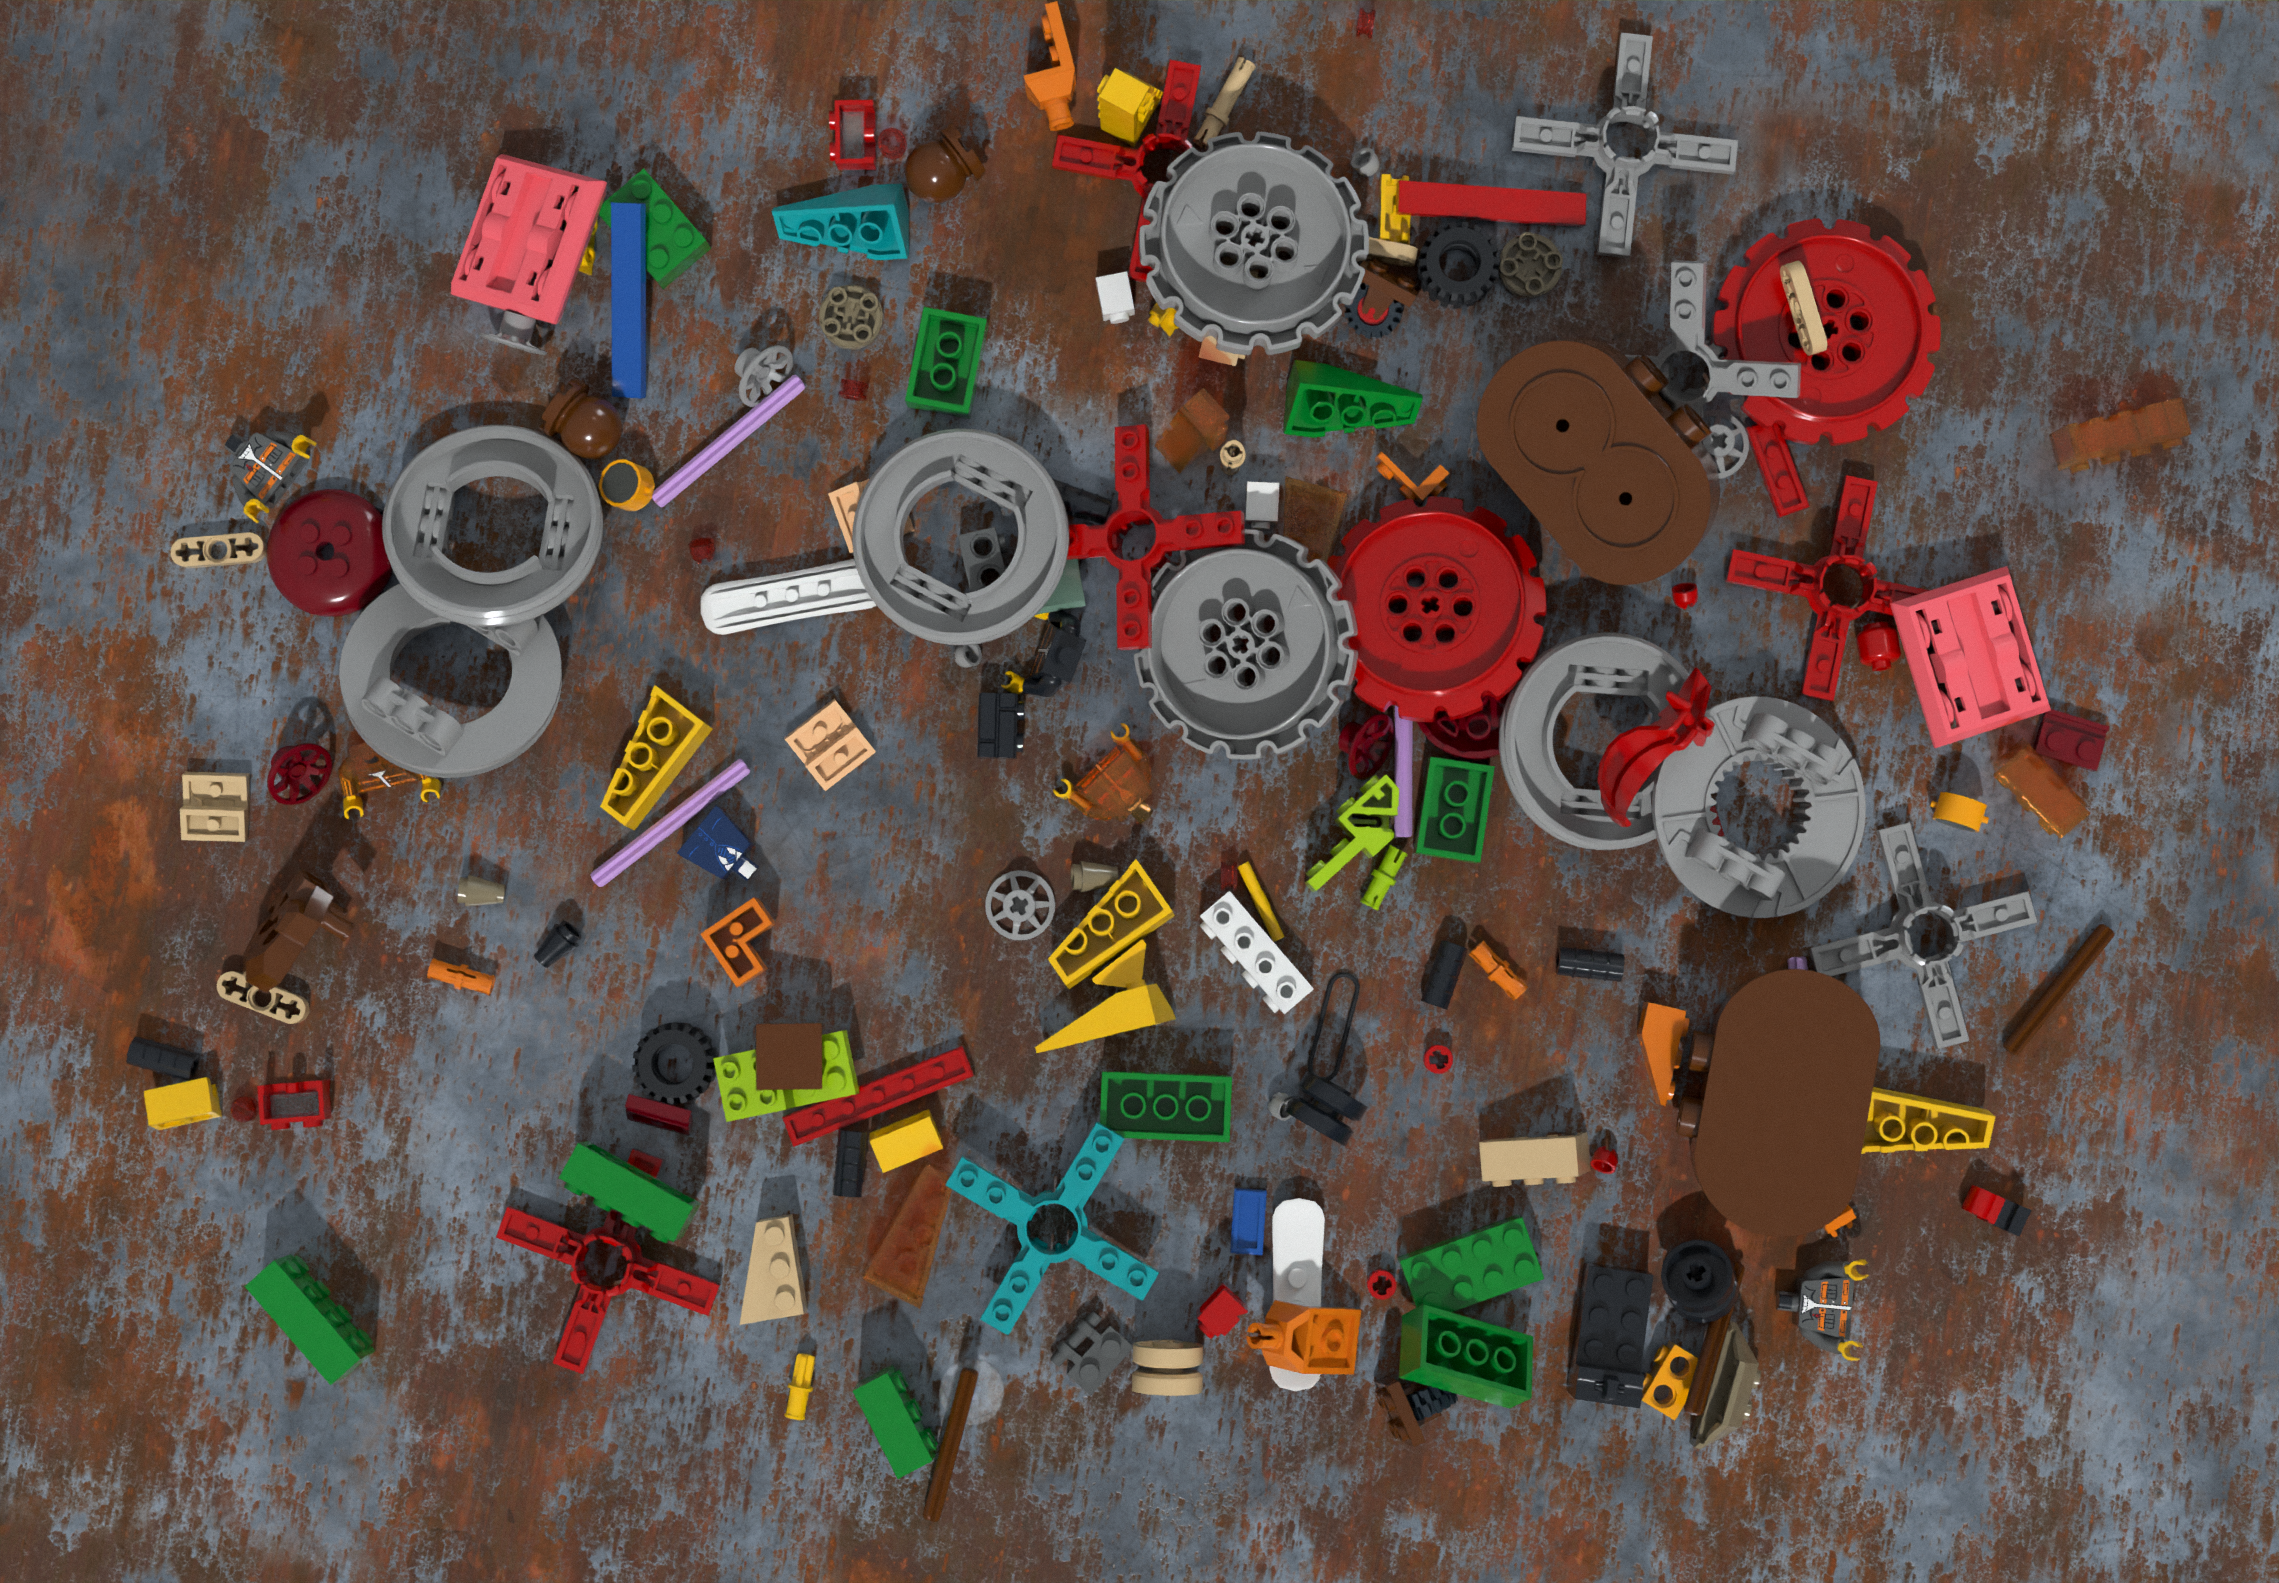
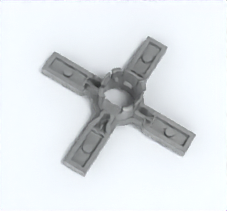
M1630 33L1620 34L1613 92V109L1597 125L1519 116L1515 118L1512 151L1576 157L1577 155L1593 157L1598 167L1606 173L1597 255L1629 258L1638 176L1648 172L1653 164L1668 165L1669 168L1731 175L1735 172L1738 140L1660 132L1659 125L1655 127L1656 123L1659 122L1657 115L1650 111L1645 116L1653 36ZM1628 122L1638 126L1644 131L1648 139V154L1642 157L1641 160L1625 156L1618 157L1615 160L1616 154L1610 149L1609 145L1606 146V129L1615 123Z
M1672 261L1670 301L1672 343L1664 347L1658 356H1648L1669 381V384L1659 394L1671 404V409L1676 411L1680 406L1688 403L1703 419V405L1710 402L1717 392H1730L1732 395L1798 398L1800 396L1801 363L1722 359L1724 356L1718 357L1723 352V349L1720 346H1716L1714 342L1708 346L1707 344L1710 341L1705 340L1707 261ZM1680 351L1694 352L1706 362L1709 367L1710 381L1705 385V391L1702 388H1688L1682 392L1681 390L1684 386L1676 378L1674 380L1670 379L1674 376L1672 366L1674 356L1679 357L1681 355ZM1625 355V356H1626V357L1630 360V362H1631L1637 355Z
M1910 822L1877 830L1893 893L1896 894L1900 910L1893 916L1889 928L1808 948L1814 971L1834 976L1898 959L1905 966L1917 971L1920 983L1918 987L1935 1049L1967 1042L1969 1037L1948 961L1952 959L1953 955L1957 957L1962 952L1964 945L1961 942L2037 923L2029 891L1953 911L1948 906L1931 901ZM1929 911L1942 920L1946 928L1947 939L1944 948L1939 954L1923 959L1916 953H1912L1913 945L1910 934H1908L1905 928L1912 926L1911 921L1915 916L1927 914Z

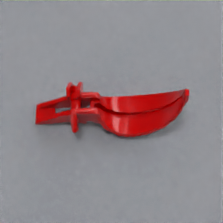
M1694 668L1690 676L1683 683L1678 694L1672 691L1666 692L1665 698L1669 705L1658 713L1660 720L1651 723L1649 726H1638L1619 734L1607 746L1601 758L1597 779L1601 792V803L1611 820L1620 827H1629L1632 824L1626 817V812L1640 787L1658 765L1674 751L1686 749L1692 740L1696 746L1703 747L1707 737H1710L1713 733L1715 723L1705 716L1712 686L1698 668Z

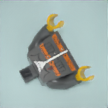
M268 431L264 435L256 432L249 441L234 433L227 440L224 448L236 456L229 467L234 473L232 483L239 501L244 506V513L255 523L259 522L257 514L262 510L268 514L270 510L266 506L272 509L275 507L308 463L310 456L306 454V449L311 444L316 446L317 443L304 435L282 431Z
M1859 1259L1852 1263L1848 1261H1824L1806 1270L1803 1277L1796 1278L1794 1292L1777 1291L1776 1310L1793 1312L1792 1323L1798 1326L1801 1335L1817 1348L1838 1355L1842 1353V1356L1847 1360H1860V1358L1851 1356L1850 1348L1853 1345L1863 1348L1862 1343L1857 1341L1845 1342L1844 1339L1850 1340L1854 1280H1863L1869 1276L1867 1274L1860 1275L1856 1267L1857 1265L1868 1264L1865 1259Z

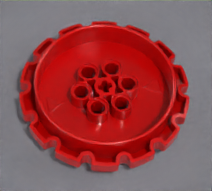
M1819 218L1789 224L1784 229L1785 237L1783 239L1777 237L1772 232L1752 245L1743 254L1746 267L1733 266L1718 292L1717 299L1724 304L1725 310H1717L1712 315L1711 344L1714 342L1716 346H1720L1723 349L1724 358L1722 359L1801 363L1800 396L1798 398L1743 395L1744 402L1740 407L1748 417L1764 429H1768L1773 423L1779 424L1782 429L1781 437L1784 439L1814 445L1819 441L1820 435H1824L1828 438L1831 446L1863 440L1868 435V425L1880 432L1907 413L1909 406L1905 401L1906 397L1916 399L1921 396L1934 372L1935 366L1928 361L1927 354H1934L1940 349L1941 324L1939 316L1931 315L1928 312V306L1936 300L1932 287L1922 270L1913 272L1908 269L1907 263L1911 259V255L1901 245L1887 235H1884L1878 241L1871 239V229L1867 225L1837 219L1832 224V228L1827 229ZM1794 261H1800L1803 264L1823 327H1828V333H1832L1827 338V349L1811 356L1804 352L1802 346L1801 348H1795L1788 342L1789 334L1798 335L1781 281L1780 268ZM1827 295H1835L1840 301V307H1830L1826 301ZM1850 317H1858L1863 323V329L1860 331L1853 329L1850 325ZM1844 347L1854 351L1855 361H1847L1843 357L1842 349ZM1812 356H1818L1824 360V370H1817L1812 366Z
M1430 496L1424 507H1417L1413 499L1403 500L1383 507L1379 511L1381 516L1379 522L1371 523L1368 519L1360 521L1341 540L1342 547L1346 551L1345 554L1342 556L1332 555L1327 562V565L1334 571L1342 583V588L1337 592V599L1339 601H1350L1356 617L1358 634L1348 640L1349 648L1358 651L1357 665L1353 680L1357 681L1354 692L1362 701L1381 712H1385L1392 705L1397 706L1399 717L1410 721L1434 722L1435 715L1439 711H1445L1450 720L1477 713L1483 710L1482 699L1485 696L1490 695L1496 700H1500L1522 679V671L1517 667L1518 664L1521 662L1532 663L1540 648L1544 629L1534 621L1536 618L1546 615L1547 607L1543 579L1530 575L1537 568L1536 558L1520 535L1506 537L1504 535L1507 531L1505 520L1481 506H1477L1472 512H1465L1463 501L1460 499ZM1419 575L1425 578L1424 583L1419 587H1412L1408 584V581L1413 576ZM1452 576L1458 580L1457 584L1452 588H1445L1440 585L1445 577ZM1396 602L1407 604L1406 610L1402 613L1396 614L1390 611L1391 606ZM1436 604L1437 612L1431 610L1427 614L1425 606L1432 607ZM1461 604H1467L1472 607V611L1466 616L1456 614L1455 609ZM1412 629L1419 630L1422 635L1417 641L1410 642L1405 639L1408 631ZM1442 631L1454 633V638L1450 642L1442 643L1437 639Z

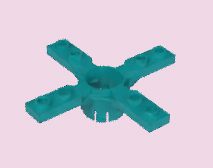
M1096 1121L1055 1192L1045 1190L1035 1197L962 1155L945 1185L998 1217L1005 1218L1017 1225V1234L1022 1245L982 1313L980 1320L1009 1335L1050 1263L1063 1262L1069 1258L1080 1262L1090 1271L1143 1301L1157 1278L1159 1271L1088 1229L1087 1217L1083 1211L1084 1205L1094 1192L1125 1137ZM1056 1203L1067 1207L1074 1214L1078 1227L1068 1240V1245L1056 1243L1053 1249H1050L1047 1246L1048 1243L1041 1241L1038 1237H1031L1028 1221L1032 1220L1038 1207Z

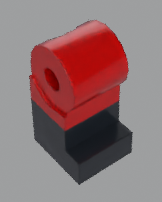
M1971 1185L1961 1206V1209L1977 1216V1218L2016 1236H2020L2032 1211L1974 1185Z

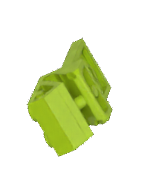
M1386 774L1380 779L1376 775L1373 776L1359 789L1363 795L1356 801L1353 797H1350L1336 810L1340 816L1334 821L1351 840L1342 839L1329 851L1333 855L1326 863L1319 860L1306 872L1309 879L1304 883L1312 892L1317 891L1360 851L1368 858L1374 857L1394 838L1393 830L1389 829V818H1393L1398 814L1399 788ZM1352 816H1360L1363 818L1378 817L1381 820V826L1378 828H1371L1370 826L1354 827L1353 824L1375 825L1377 821L1369 819H1352Z
M847 1030L822 1035L821 1090H756L755 1049L713 1058L726 1122L860 1093Z

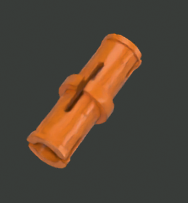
M1484 940L1469 953V956L1488 974L1487 978L1491 982L1495 981L1512 1001L1517 999L1528 988L1508 967L1510 964L1506 960L1502 961Z
M435 958L432 959L427 973V978L453 984L455 989L462 990V988H467L488 996L491 995L496 981L495 975L471 970L465 964L457 966Z

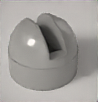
M1363 148L1353 156L1351 165L1360 175L1372 176L1379 168V159L1371 148Z
M978 644L957 645L954 650L956 658L954 660L961 667L976 666L981 661L982 653Z
M1280 1092L1273 1094V1099L1271 1102H1268V1110L1279 1120H1288L1291 1115L1285 1112L1284 1109L1291 1096Z

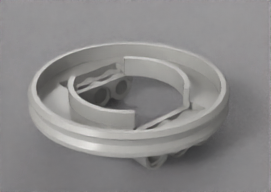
M496 424L476 426L454 432L440 438L419 452L404 467L392 485L385 503L382 519L384 548L392 570L405 591L425 609L442 618L478 627H497L521 623L550 611L570 597L583 583L595 564L600 551L604 528L601 502L594 480L588 469L574 453L570 452L559 441L536 430L513 425ZM505 476L519 479L536 488L548 501L539 558L533 555L530 559L514 568L500 572L483 573L462 568L444 555V552H447L450 523H453L455 491L460 487L485 477Z
M962 428L941 430L926 434L903 445L892 453L873 473L861 494L855 511L852 531L853 555L858 574L867 593L879 609L898 626L913 635L935 643L946 645L981 644L1001 638L1017 630L1030 621L1050 599L1062 577L1069 550L1068 517L1061 494L1053 479L1043 465L1023 447L1003 436L983 430ZM950 481H956L970 489L971 492L981 494L997 503L1000 507L1014 511L1018 524L1017 548L1008 568L990 585L983 589L966 593V595L911 567L907 562L903 544L905 524L914 505L928 491Z
M398 584L378 596L359 615L351 627L342 649L339 671L341 693L347 714L358 734L367 745L389 762L408 771L432 777L459 778L474 776L499 768L520 756L538 740L549 725L557 709L561 694L562 664L560 650L554 632L544 615L542 614L536 618L507 626L478 627L467 625L508 650L512 666V677L505 696L492 711L474 721L459 724L446 712L438 710L434 705L430 706L422 698L410 693L407 689L404 688L402 690L400 686L391 680L396 658L410 640L431 628L451 625V621L421 606L405 591L401 584Z
M1614 632L1592 633L1571 638L1552 646L1535 658L1523 670L1522 679L1509 692L1499 728V753L1504 777L1516 802L1525 814L1536 825L1553 837L1570 845L1586 849L1618 850L1639 846L1656 839L1652 816V795L1659 765L1640 787L1626 812V817L1632 824L1629 827H1620L1605 812L1601 803L1600 790L1576 789L1564 777L1558 767L1553 751V729L1559 711L1575 692H1580V694H1610V696H1638L1649 707L1655 721L1660 720L1658 713L1669 705L1665 698L1666 692L1679 693L1683 683L1690 676L1687 670L1673 656L1657 645L1639 637Z

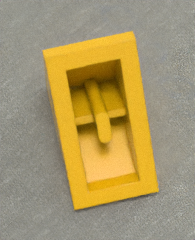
M1140 940L1093 977V982L1099 985L1126 988V984L1142 980L1146 951L1144 940Z

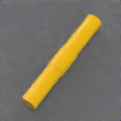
M1249 861L1238 866L1237 868L1272 941L1275 942L1285 936Z

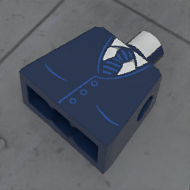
M717 805L714 806L677 852L683 858L725 880L735 871L743 879L749 881L759 868L756 863L746 856L754 844L730 816Z

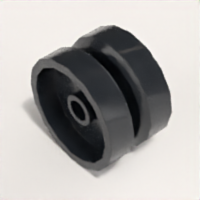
M1306 1071L1298 1086L1301 1091L1314 1098L1312 1103L1299 1096H1292L1284 1111L1330 1139L1346 1146L1354 1132L1349 1125L1338 1119L1340 1114L1352 1121H1360L1368 1107L1352 1098V1093L1328 1079L1323 1081Z
M1703 1240L1683 1242L1672 1249L1663 1261L1661 1280L1665 1293L1676 1312L1687 1320L1699 1323L1719 1320L1729 1313L1736 1303L1739 1292L1737 1276L1729 1257L1719 1246L1710 1241Z

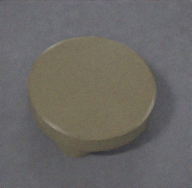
M1525 232L1510 240L1499 256L1498 275L1502 284L1510 293L1521 298L1532 299L1547 294L1554 288L1561 276L1563 257L1554 243L1542 235Z
M844 285L832 288L824 298L819 310V322L823 333L831 343L843 349L855 350L866 347L877 338L883 326V310L877 297L868 289L858 285Z

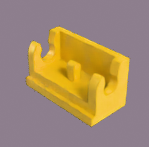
M1381 174L1379 181L1378 239L1410 245L1411 215L1396 214L1397 182L1399 180L1409 181V176L1404 175L1401 179H1392L1391 174Z
M208 1077L144 1091L148 1126L157 1130L222 1116L216 1084L211 1085L210 1078Z
M930 1109L873 1131L869 1136L870 1144L883 1173L943 1149L941 1136Z

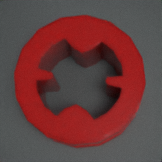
M1433 1045L1425 1051L1423 1062L1429 1071L1435 1074H1442L1451 1068L1453 1056L1447 1047ZM1439 1050L1441 1055H1446L1447 1062H1442L1444 1066L1439 1069L1436 1064L1429 1062L1430 1055L1434 1057L1432 1052Z
M1378 1269L1369 1274L1366 1285L1373 1297L1385 1300L1394 1294L1396 1280L1389 1271ZM1378 1276H1385V1281L1390 1279V1286L1385 1287L1384 1293H1378V1288L1373 1290L1372 1285L1378 1282Z

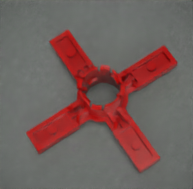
M1170 60L1156 134L1147 135L1142 140L1143 144L1138 149L1059 134L1057 137L1052 162L1053 169L1110 180L1122 179L1131 181L1135 191L1143 198L1128 273V279L1146 283L1147 274L1153 271L1150 266L1141 265L1139 256L1140 227L1151 224L1149 220L1143 217V210L1154 186L1152 183L1148 184V180L1143 176L1140 167H1143V160L1156 150L1170 149L1181 155L1188 149L1193 148L1187 137L1201 65Z
M1146 424L1115 427V490L1118 492V509L1108 517L1104 525H1069L1067 560L1106 557L1112 566L1119 569V582L1116 584L1117 648L1119 650L1152 648L1151 574L1158 572L1154 568L1155 566L1161 569L1165 563L1171 562L1165 557L1166 554L1171 557L1172 551L1245 545L1244 513L1242 511L1177 516L1176 519H1164L1157 510L1150 507L1149 427ZM1131 521L1137 526L1154 523L1156 538L1150 552L1137 560H1123V539L1119 536L1120 533L1126 536L1128 531L1133 528L1130 524Z
M1848 475L1844 477L1831 538L1833 542L1830 555L1820 558L1813 566L1736 549L1731 550L1725 582L1786 595L1793 594L1806 597L1810 608L1817 614L1815 630L1812 632L1800 695L1830 702L1834 701L1850 621L1859 618L1867 610L1894 617L1890 603L1929 591L1878 580L1877 577L1873 578V575L1877 573L1875 565L1871 561L1867 564L1863 563L1866 561L1862 558L1878 484L1877 481ZM1831 564H1843L1852 568L1859 575L1862 582V595L1859 604L1854 609L1837 603L1830 606L1831 601L1825 592H1820L1823 589V577L1827 567ZM1922 609L1916 611L1922 617H1924Z
M635 1148L632 1149L628 1159V1163L655 1178H658L664 1162L662 1158ZM508 1206L496 1238L571 1265L574 1270L570 1272L571 1279L575 1284H581L553 1364L584 1374L607 1315V1309L612 1296L623 1294L630 1288L706 1316L710 1315L721 1284L663 1262H656L643 1257L641 1246L634 1238L638 1227L622 1220L623 1213L611 1209L604 1226L594 1228L583 1235L563 1225ZM600 1238L603 1239L604 1243L615 1247L617 1245L623 1246L622 1256L626 1257V1261L629 1260L630 1263L627 1264L626 1272L623 1275L624 1278L620 1284L613 1286L600 1285L592 1280L586 1272L584 1261L589 1250L588 1246L592 1241Z

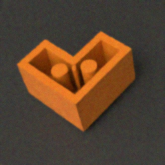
M753 897L701 933V936L735 986L742 987L768 969L750 942L772 928L776 923L760 899Z

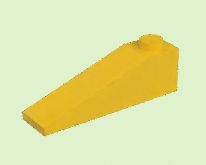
M1145 979L1126 984V991L1114 994L1036 1046V1053L1175 1020V1014L1157 984L1146 985Z

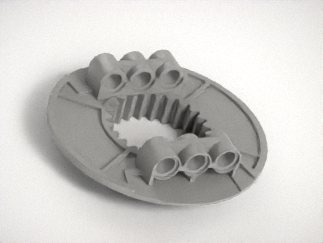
M1753 696L1725 701L1707 709L1705 716L1715 723L1712 735L1707 737L1703 747L1696 746L1692 740L1686 749L1674 751L1660 763L1654 782L1652 795L1653 825L1659 847L1668 866L1677 879L1697 898L1718 910L1736 916L1749 918L1778 917L1797 912L1812 905L1839 883L1855 859L1862 840L1866 818V799L1861 773L1856 760L1853 759L1843 740L1827 723L1795 703L1777 698ZM1747 761H1762L1765 765L1774 764L1773 769L1775 771L1784 770L1783 779L1792 780L1789 789L1796 790L1798 793L1793 798V802L1798 803L1800 808L1794 810L1793 814L1799 820L1791 822V827L1795 832L1787 833L1785 835L1787 842L1778 843V849H1769L1767 853L1751 854L1738 848L1734 843L1727 841L1728 838L1726 836H1718L1717 834L1721 827L1712 823L1717 817V813L1710 811V807L1716 805V801L1711 797V793L1719 791L1715 782L1724 781V772H1731L1733 770L1732 766L1741 765Z

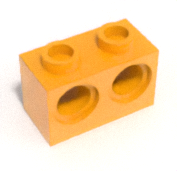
M1670 1340L1666 1346L1662 1344L1653 1358L1656 1364L1650 1374L1644 1373L1641 1400L1675 1421L1685 1405L1699 1358ZM1676 1357H1683L1685 1359L1684 1369L1678 1373L1672 1372L1670 1369L1671 1361ZM1659 1385H1667L1669 1389L1668 1396L1660 1401L1655 1400L1653 1396L1655 1388Z

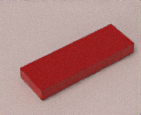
M1773 423L1768 429H1764L1760 425L1755 424L1745 428L1777 519L1810 507L1786 441L1781 437L1782 430L1780 425Z

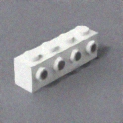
M1230 891L1200 915L1203 922L1199 926L1211 940L1216 936L1224 944V947L1220 949L1221 952L1232 964L1238 961L1243 966L1245 971L1241 975L1253 989L1258 985L1267 994L1262 999L1274 1013L1280 1009L1283 1014H1286L1314 989Z

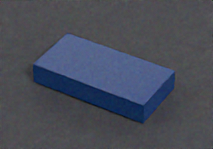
M1234 1188L1230 1253L1263 1255L1267 1190Z

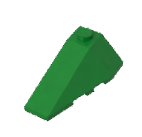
M1295 360L1287 383L1283 432L1288 435L1316 438L1324 437L1325 432L1344 430L1345 434L1355 432V428L1374 426L1376 429L1414 424L1423 396L1420 393L1328 364Z

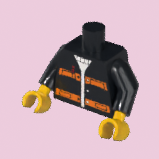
M1063 610L1034 616L1043 620L1048 619L1049 622L1028 678L1024 679L1012 671H1007L1005 675L1010 677L1012 681L1006 686L1001 685L1003 689L1018 695L1024 692L1025 694L1051 697L1059 689L1071 683L1086 644V639L1080 635L1081 624L1079 619Z

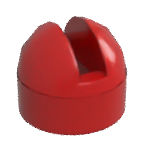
M1680 583L1671 589L1673 601L1679 608L1686 609L1688 605L1693 607L1698 601V589L1694 583Z
M1606 1146L1599 1147L1594 1152L1590 1164L1601 1173L1612 1174L1615 1172L1618 1164V1154L1613 1148L1612 1151L1606 1150Z

